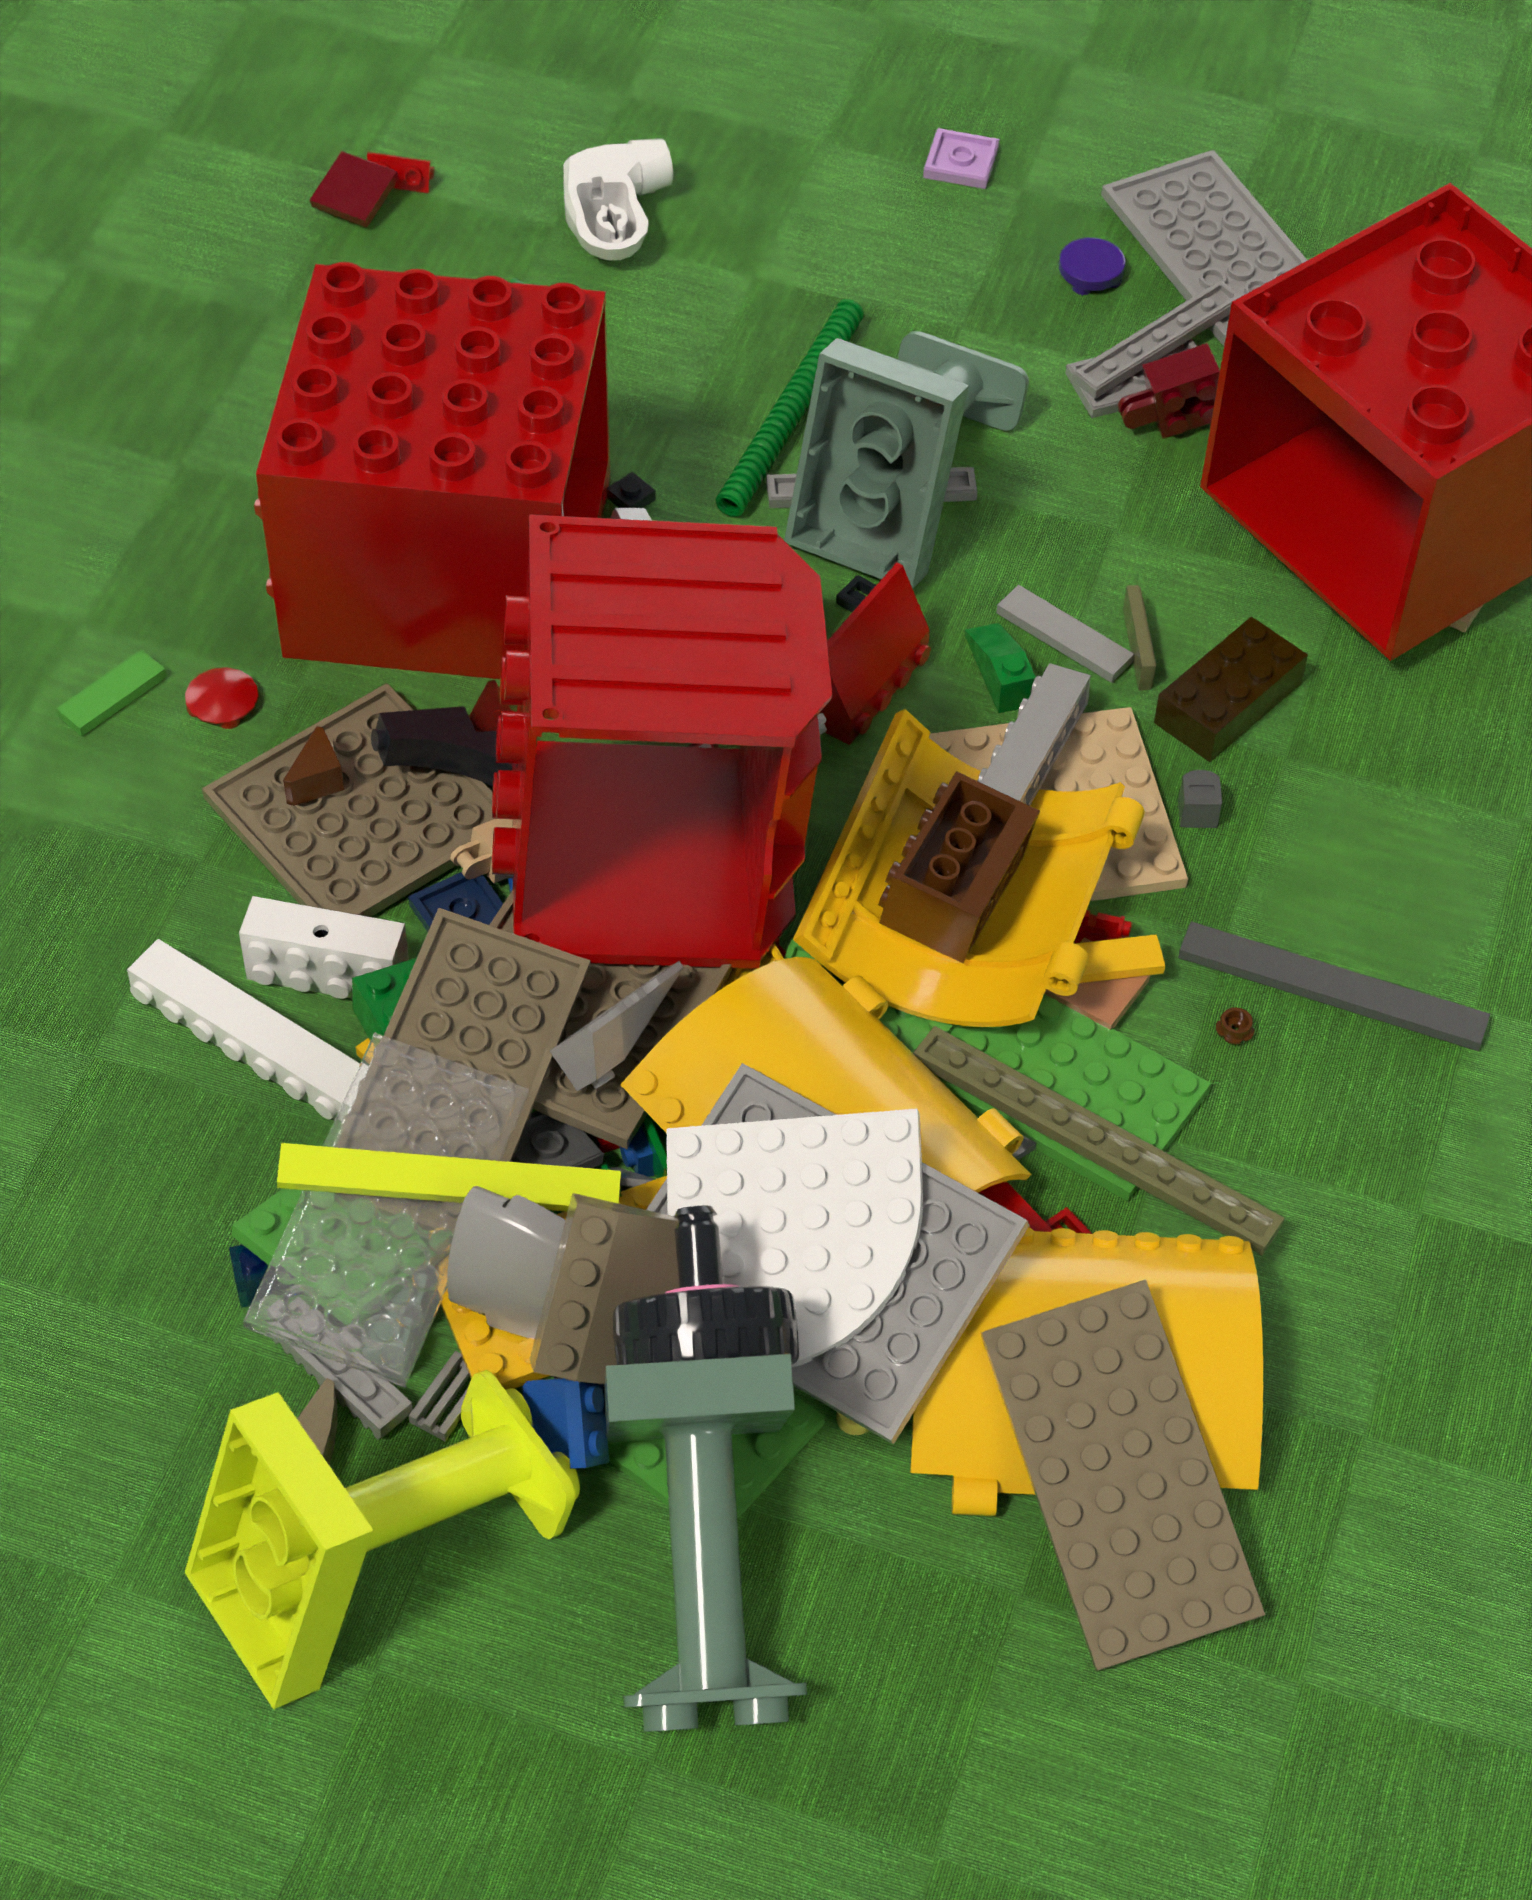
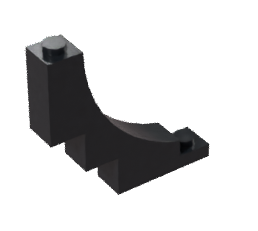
M465 706L379 713L376 729H373L371 732L372 748L374 751H378L384 766H420L441 769L465 775L490 786H493L494 772H498V770L512 771V763H496L497 730L476 732Z

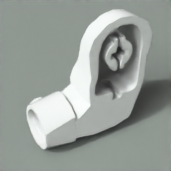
M663 139L630 140L625 144H607L593 147L570 156L564 162L566 221L581 246L591 255L605 260H622L631 257L641 248L648 230V219L637 200L636 194L641 196L653 193L656 190L672 185L673 182L671 156Z

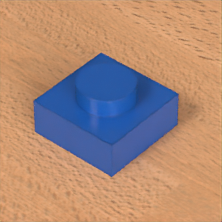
M640 1126L629 1147L625 1149L620 1146V1152L627 1168L633 1166L635 1173L651 1177L654 1176L653 1152Z

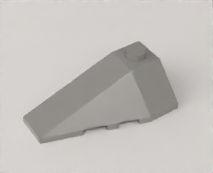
M680 961L657 974L550 1050L576 1091L589 1084H592L597 1089L616 1076L612 1068L625 1060L684 968Z

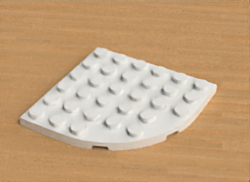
M918 1109L667 1128L668 1215L674 1216L676 1211L683 1207L712 1206L717 1215L713 1216V1220L719 1226L724 1284L739 1285V1287H780L789 1290L793 1294L798 1325L799 1358L792 1367L813 1361V1357L821 1355L833 1347L837 1348L852 1339L854 1335L859 1334L879 1315L887 1302L892 1299L906 1275L905 1270L912 1257L914 1248L916 1249L923 1217L921 1131Z

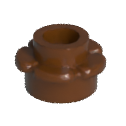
M1234 1007L1227 1009L1221 1015V1020L1216 1022L1217 1034L1223 1036L1224 1040L1230 1044H1240L1243 1040L1249 1041L1255 1032L1252 1027V1016L1242 1008Z

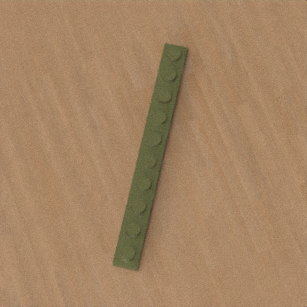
M936 1026L931 1029L913 1052L935 1075L1226 1236L1241 1238L1243 1241H1250L1251 1249L1262 1256L1283 1226L1284 1217Z

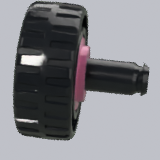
M708 1205L679 1208L674 1215V1219H678V1224L675 1228V1241L680 1288L666 1291L664 1294L628 1300L615 1307L613 1311V1336L616 1365L791 1354V1364L793 1365L799 1358L798 1325L793 1294L789 1290L780 1287H739V1285L724 1284L719 1226L713 1220V1216L717 1215L716 1211L712 1206Z

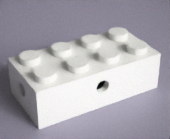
M252 896L239 931L247 980H252L262 985L274 984L291 987L301 992L313 991L329 994L339 999H352L353 977L409 960L405 923Z

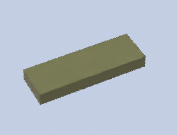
M1127 585L1123 614L1130 650L1134 653L1133 666L1138 691L1151 690L1154 682L1156 662L1142 591L1139 585Z

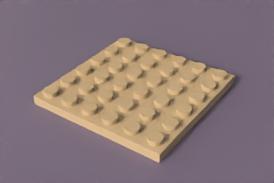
M1132 707L1082 713L1040 789L1084 791L1103 788L1121 782L1125 786L1122 797L1136 800L1145 810V815L1134 844L1127 849L1110 848L1090 901L1186 888L1188 877ZM1009 723L931 733L929 738L954 757L981 771L983 768H989L993 750L997 744H1003Z

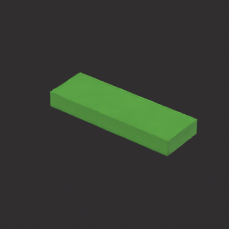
M141 649L56 708L58 717L82 737L167 677L166 670Z

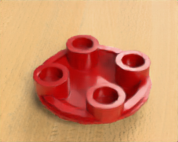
M228 667L213 668L199 674L189 683L185 692L186 708L189 715L197 717L203 722L219 724L223 729L237 727L240 724V719L244 718L254 709L259 698L258 687L252 677L241 670Z

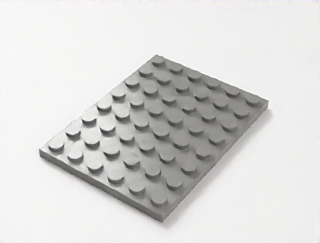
M742 1063L701 1126L836 1114ZM923 1162V1217L917 1247L916 1249L914 1248L912 1257L905 1270L906 1275L894 1296L887 1302L879 1315L848 1342L813 1357V1361L792 1367L793 1386L893 1445L1029 1227L1028 1220ZM667 1179L646 1210L668 1215Z

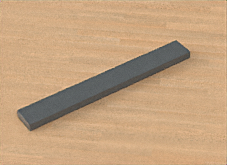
M1192 921L1189 924L1179 951L1178 958L1475 1051L1480 1049L1490 1017L1489 1013Z

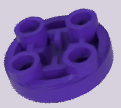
M1081 238L1068 243L1062 249L1059 259V271L1061 276L1073 285L1072 289L1075 293L1087 295L1091 291L1116 288L1121 285L1125 269V257L1123 252L1113 243L1099 238Z

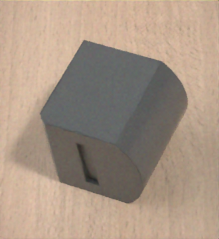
M1193 770L1186 773L1182 777L1178 798L1180 827L1217 828L1222 806L1220 777L1207 770Z

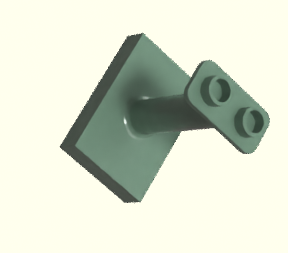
M912 331L903 338L898 359L836 338L819 354L784 541L789 545L882 579L896 562L903 565L910 584L914 589L928 574L962 416L1000 430H1012L1019 423L1022 416L1029 386L1027 373L1014 364L921 331Z
M791 1354L606 1366L604 1398L608 1443L655 1439L665 1440L678 1664L634 1695L623 1696L624 1707L642 1706L644 1732L698 1728L697 1702L733 1700L735 1725L788 1722L787 1696L806 1695V1683L795 1684L746 1658L732 1434L778 1432L795 1410Z

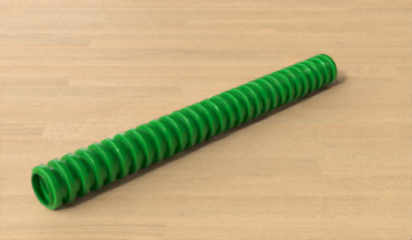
M842 299L838 302L828 321H826L804 356L803 361L799 364L787 383L786 388H784L733 472L721 488L715 503L718 509L725 515L739 517L743 514L758 487L766 477L767 472H769L780 451H782L793 430H795L808 409L820 352L836 338L849 342L862 322L864 310L854 300Z

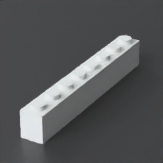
M157 939L127 969L131 985L130 991L139 1002L143 1004L150 1003L161 1010L163 1015L171 1022H180L190 1028L193 1034L201 1041H210L220 1047L230 1059L234 1061L241 1060L249 1065L260 1078L267 1081L271 1079L282 1086L285 1092L296 1100L303 1099L314 1106L315 1110L326 1119L333 1118L344 1126L346 1125L369 1071L367 1067L160 939Z

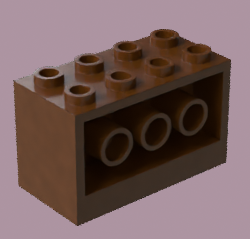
M956 771L949 784L942 782L933 800V803L936 804L933 810L927 808L924 811L917 827L920 830L918 835L914 836L911 834L901 854L905 858H903L901 863L895 861L891 866L885 880L888 885L878 905L883 907L880 924L964 963L1024 858L1040 810Z

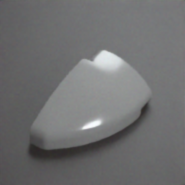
M474 1186L463 1201L451 1243L447 1271L449 1300L476 1313L485 1315L488 1325L493 1328L535 1339L565 1219L522 1196L516 1195L509 1199L480 1186Z

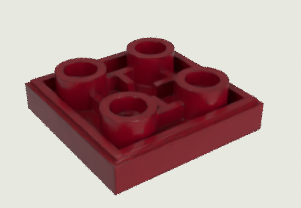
M341 151L309 201L311 206L367 228L395 186L399 176L395 170Z

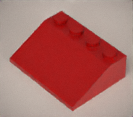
M896 562L827 640L832 699L820 713H823L826 718L824 725L827 730L825 733L848 745L859 734L863 735L867 732L873 717L879 711L883 712L888 707L892 695L898 688L903 689L907 685L911 673L918 665L923 666L931 652V647L928 646L929 627L906 571L900 563Z

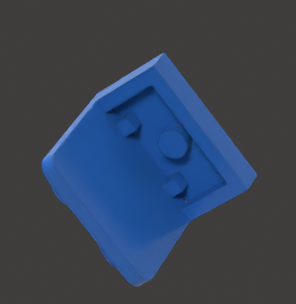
M560 1378L527 1381L523 1385V1397L531 1411L532 1427L551 1453L561 1452L570 1459V1469L587 1468L609 1463L603 1384Z

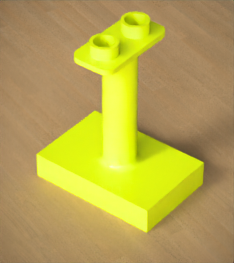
M488 1370L474 1374L461 1406V1420L471 1438L346 1488L337 1478L279 1392L230 1410L185 1574L273 1710L320 1689L367 1551L507 1493L512 1494L544 1538L552 1539L561 1535L575 1500L579 1496L580 1483L575 1468L570 1469V1459L561 1452L551 1453L533 1429L530 1408L520 1392L513 1388L505 1390L497 1378Z

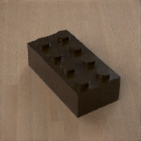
M1251 616L1158 695L1154 724L1208 762H1211L1302 683L1308 654Z

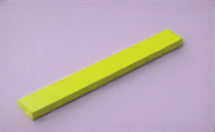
M281 1143L277 1188L463 1203L468 1192L474 1186H480L509 1199L519 1195L547 1210L568 1212L572 1193L619 1204L621 1171Z

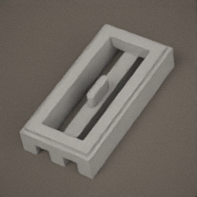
M455 1351L409 1414V1422L445 1442L461 1421V1406L467 1390L443 1424L439 1427L436 1423L470 1377L461 1353ZM458 1369L461 1370L456 1376V1378L453 1380L451 1385L448 1387L446 1392L443 1394L441 1399L438 1401L436 1406L433 1408L431 1413L428 1415V1417L424 1419L425 1415L428 1413V1411L433 1406L435 1401L438 1399L440 1394L446 1388V1386L451 1381L453 1376L456 1374Z

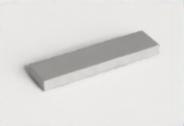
M1020 585L1014 588L997 605V614L1111 683L1133 663L1134 653Z

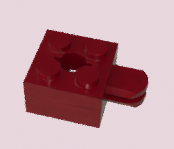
M1206 343L1143 364L1146 390L1122 397L1118 403L1119 413L1127 428L1134 429L1155 422L1162 439L1211 424L1220 369L1209 344Z

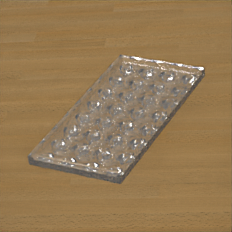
M374 1032L323 1146L501 1161L528 1098L529 1089ZM303 1190L243 1321L244 1328L406 1387L448 1287L450 1276L447 1274L449 1254L463 1203Z

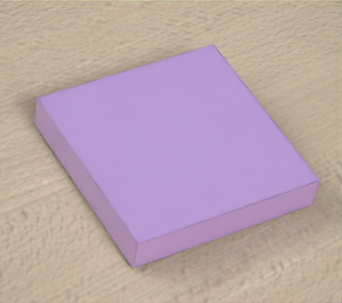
M937 128L924 167L923 178L986 189L998 152L999 139Z

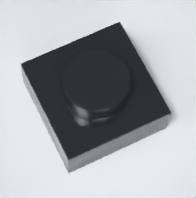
M634 472L629 473L606 488L607 499L618 508H644L656 500V490Z

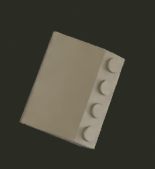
M572 1193L529 1359L533 1372L572 1381L605 1384L606 1366L616 1365L613 1336V1311L615 1307L628 1300L664 1294L666 1291L680 1288L675 1241V1228L678 1224V1219H674V1216Z

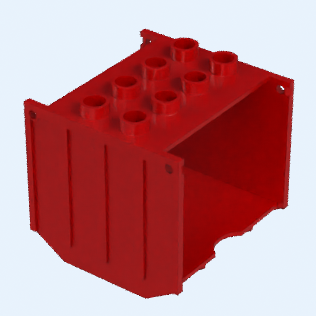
M529 515V556L526 596L506 595L504 644L522 645V650H506V656H502L500 675V705H517V712L502 711V715H498L496 733V763H512V771L498 770V772H494L492 792V819L512 820V828L494 827L492 874L513 875V934L590 960V963L670 966L680 961L682 965L692 967H721L722 964H731V968H759L760 961L795 919L793 875L805 861L804 846L816 773L822 759L818 714L832 699L820 576L778 535L777 527ZM542 732L559 733V738L740 745V749L537 741L536 745L537 737H542Z

